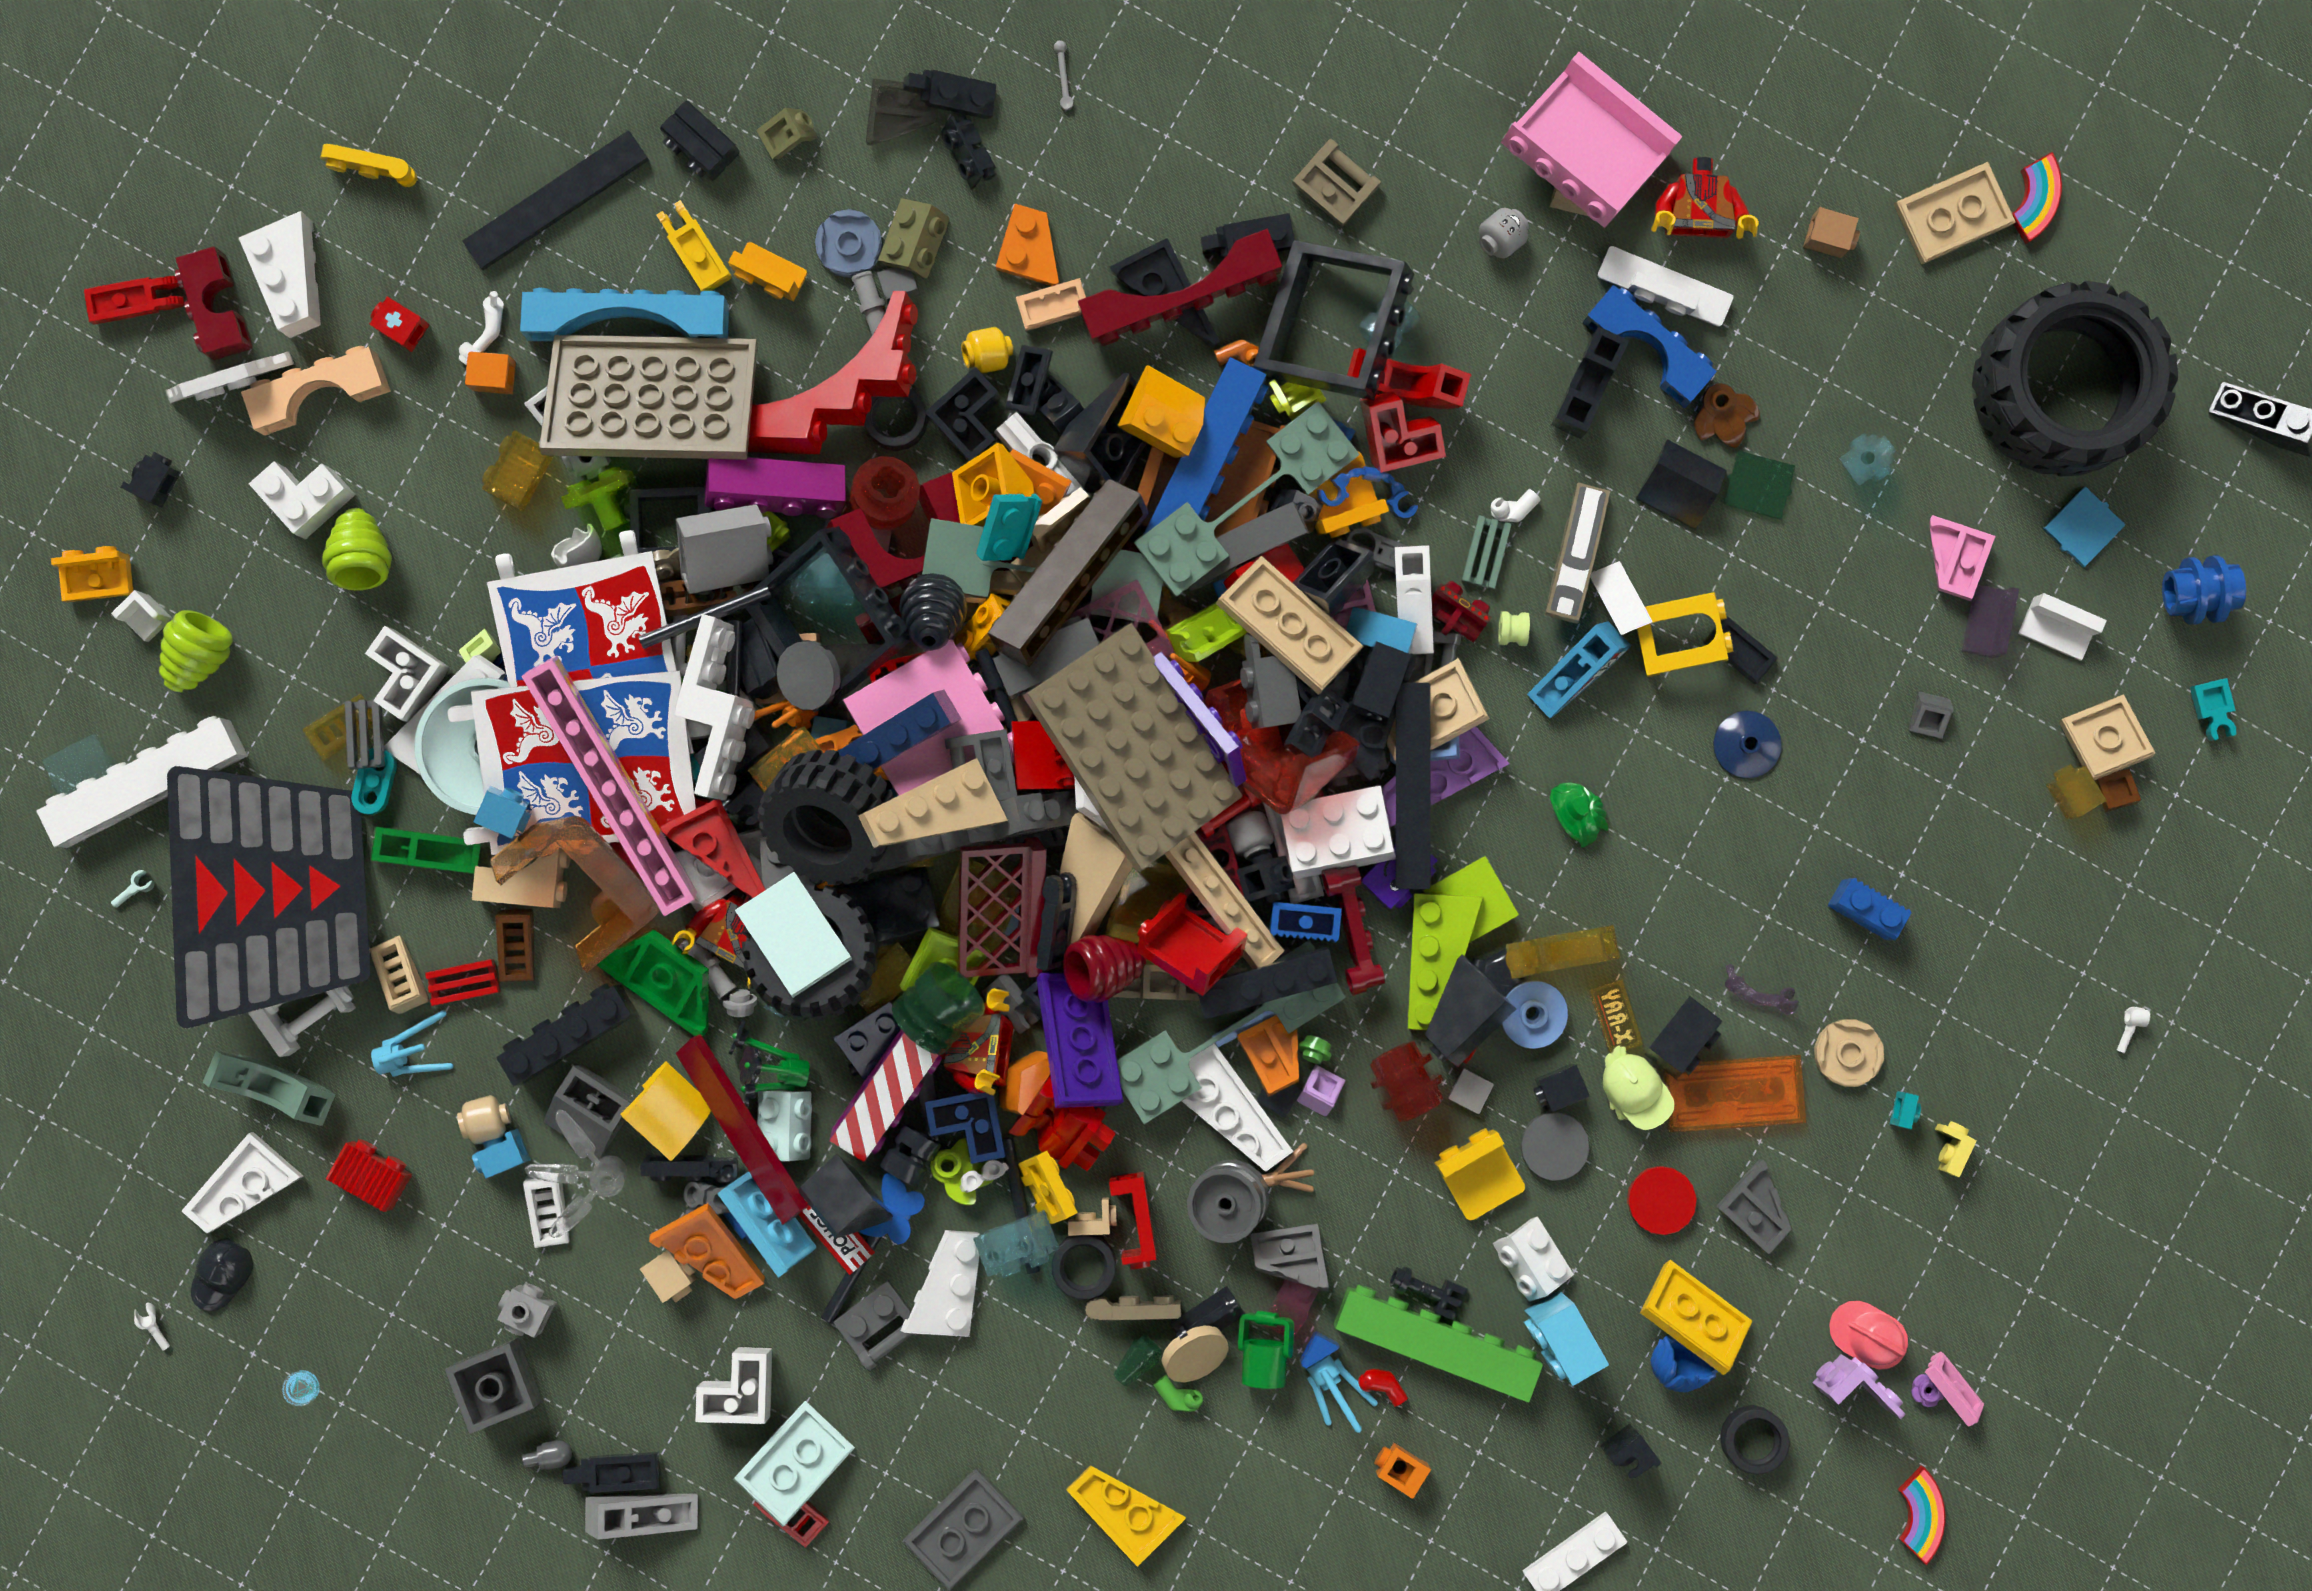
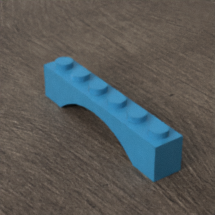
M535 288L533 292H522L520 331L527 341H553L554 335H571L573 332L591 323L622 317L649 319L662 323L680 332L686 338H728L729 304L724 295H720V293L715 291H702L700 295H687L686 292L679 290L667 291V294H654L649 290H635L633 294H620L619 291L613 289H602L600 293H587L582 289L571 288L567 289L566 293H559L547 288Z

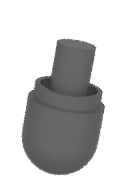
M563 1440L542 1443V1445L537 1446V1452L522 1455L524 1468L539 1465L541 1470L546 1469L548 1471L564 1467L571 1460L572 1449Z

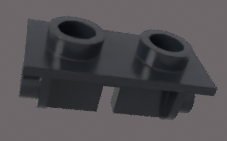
M965 115L957 119L954 116H950L941 131L943 142L946 148L953 153L958 163L961 177L967 180L972 190L982 177L984 181L995 177L996 173L994 170L996 166L986 147L974 150L973 146L980 144L982 140L972 120L967 119Z
M1225 1286L1170 1324L1175 1330L1176 1336H1179L1181 1340L1188 1336L1186 1331L1194 1327L1212 1326L1222 1331L1240 1319L1245 1312L1228 1286Z

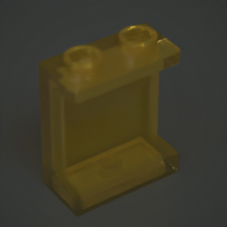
M1156 859L1143 870L1137 872L1132 867L1112 903L1105 935L1138 943L1139 937L1137 933L1143 922L1147 919L1152 920L1166 900L1170 899L1172 901L1180 892L1184 893L1186 882L1169 859L1167 860V865L1157 863Z

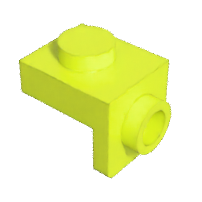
M1275 379L1269 382L1275 392L1269 396L1279 414L1286 411L1291 421L1318 401L1320 404L1327 401L1321 389L1288 382L1279 386Z

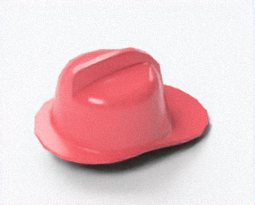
M1862 1301L1846 1302L1840 1305L1832 1314L1829 1323L1830 1335L1835 1345L1853 1358L1856 1357L1860 1362L1878 1370L1889 1369L1897 1365L1905 1356L1908 1348V1335L1903 1325L1892 1316Z

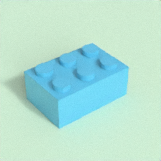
M1560 1290L1524 1310L1529 1318L1524 1321L1527 1330L1532 1338L1536 1340L1537 1344H1540L1543 1349L1541 1351L1543 1358L1560 1380L1566 1378L1574 1386L1609 1366L1577 1307Z

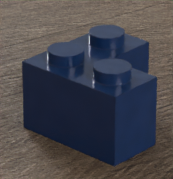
M986 1092L980 1094L969 1093L924 1103L931 1137L961 1131L965 1132L970 1164L1005 1157L994 1095Z

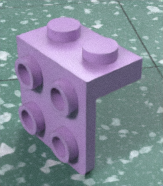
M1841 1354L1833 1363L1831 1361L1825 1363L1817 1371V1378L1812 1382L1821 1393L1838 1405L1861 1384L1884 1409L1899 1419L1906 1415L1899 1408L1903 1404L1901 1399L1892 1390L1886 1389L1880 1382L1876 1384L1875 1381L1879 1377L1865 1363L1862 1364L1856 1357L1850 1360Z

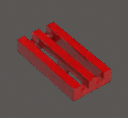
M494 959L425 973L426 979L429 982L428 991L431 993L432 998L430 999L431 1006L500 992ZM488 967V974L437 984L436 978ZM489 980L491 982V987L443 997H440L439 994L440 990Z

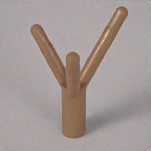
M1302 1143L1274 1172L1262 1174L1268 1187L1280 1185L1307 1192L1314 1191V1187L1311 1185L1291 1181L1293 1179L1313 1176L1314 1171L1312 1169L1282 1174L1307 1149V1144Z

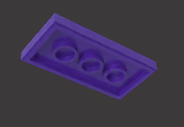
M1040 973L1036 979L1055 1108L1119 1106L1123 1103V1095L1108 1000L1100 1003L1079 1000L1068 987L1064 973Z

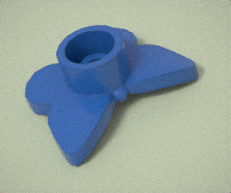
M887 1172L882 1179V1198L884 1205L893 1214V1218L891 1221L861 1230L860 1233L872 1237H883L888 1233L894 1243L902 1244L907 1241L911 1234L910 1216L921 1211L925 1205V1198L919 1191L907 1192L905 1183Z

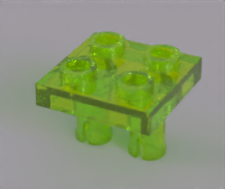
M613 467L597 474L600 480L592 484L590 480H583L567 487L566 489L569 494L560 497L565 509L572 510L592 504L604 531H611L627 524L615 495L618 494L617 491L637 482L631 470H622L621 467Z

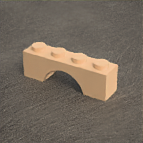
M357 346L348 349L345 352L346 355L336 359L333 357L322 358L315 361L313 367L304 370L301 368L290 369L282 373V378L273 381L264 379L250 385L251 388L242 391L241 394L253 429L265 436L296 425L297 413L302 401L311 392L323 387L344 389L350 397L358 402L391 392L379 355L369 347Z

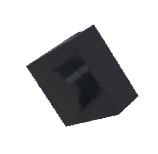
M1277 488L1276 493L1269 501L1268 512L1295 502L1309 533H1312L1323 503L1298 490Z

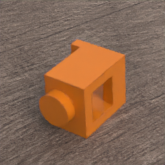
M1393 1443L1390 1449L1384 1446L1374 1462L1378 1466L1376 1473L1379 1478L1412 1499L1431 1471L1427 1462L1414 1456L1396 1443ZM1396 1461L1405 1462V1469L1403 1471L1397 1472L1393 1469Z

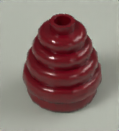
M1086 935L1068 946L1063 960L1064 976L1071 992L1079 1000L1100 1003L1119 994L1125 987L1131 985L1133 980L1139 978L1143 972V967L1146 965V958L1137 953L1138 946L1133 941H1124L1120 938H1112L1105 935Z

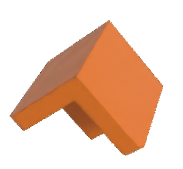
M471 351L467 357L465 385L472 391L513 395L516 361L506 354Z

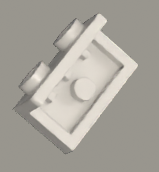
M1538 1216L1528 1220L1509 1236L1498 1239L1493 1243L1498 1252L1499 1259L1507 1266L1516 1281L1519 1291L1525 1295L1528 1301L1548 1296L1574 1275Z

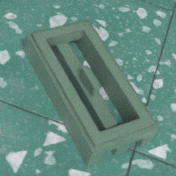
M1478 516L1461 579L1462 582L1492 590L1495 589L1511 523H1503L1496 519ZM1483 526H1487L1489 530L1477 577H1472L1470 575ZM1496 529H1499L1502 532L1489 581L1483 580Z

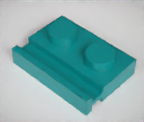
M1023 494L993 496L976 551L977 556L982 561L1011 560L1012 557H1018L1020 560L1025 558L1042 505V500L1037 494H1031V497H1025Z

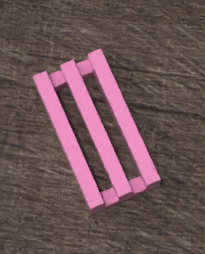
M1939 1352L1933 1355L1930 1359L1931 1362L1928 1364L1929 1368L1926 1369L1925 1373L1968 1427L1977 1423L1984 1403L1944 1353Z

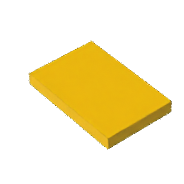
M1672 1260L1663 1265L1640 1311V1314L1722 1375L1730 1371L1753 1322Z

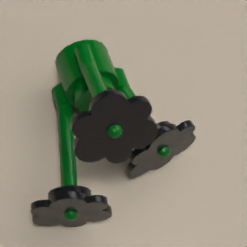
M742 1019L737 1032L732 1035L733 1042L728 1054L732 1055L735 1047L742 1049L744 1044L749 1045L745 1048L743 1059H741L739 1064L741 1071L740 1082L743 1084L741 1091L744 1093L746 1107H749V1099L755 1098V1092L772 1090L794 1091L795 1086L805 1087L809 1077V1061L799 1059V1054L786 1052L747 1037L749 1030L743 1028L746 1021ZM758 1049L786 1059V1061L780 1060L778 1066L762 1064V1060L758 1056ZM763 1071L777 1073V1080L782 1082L755 1084L754 1080Z

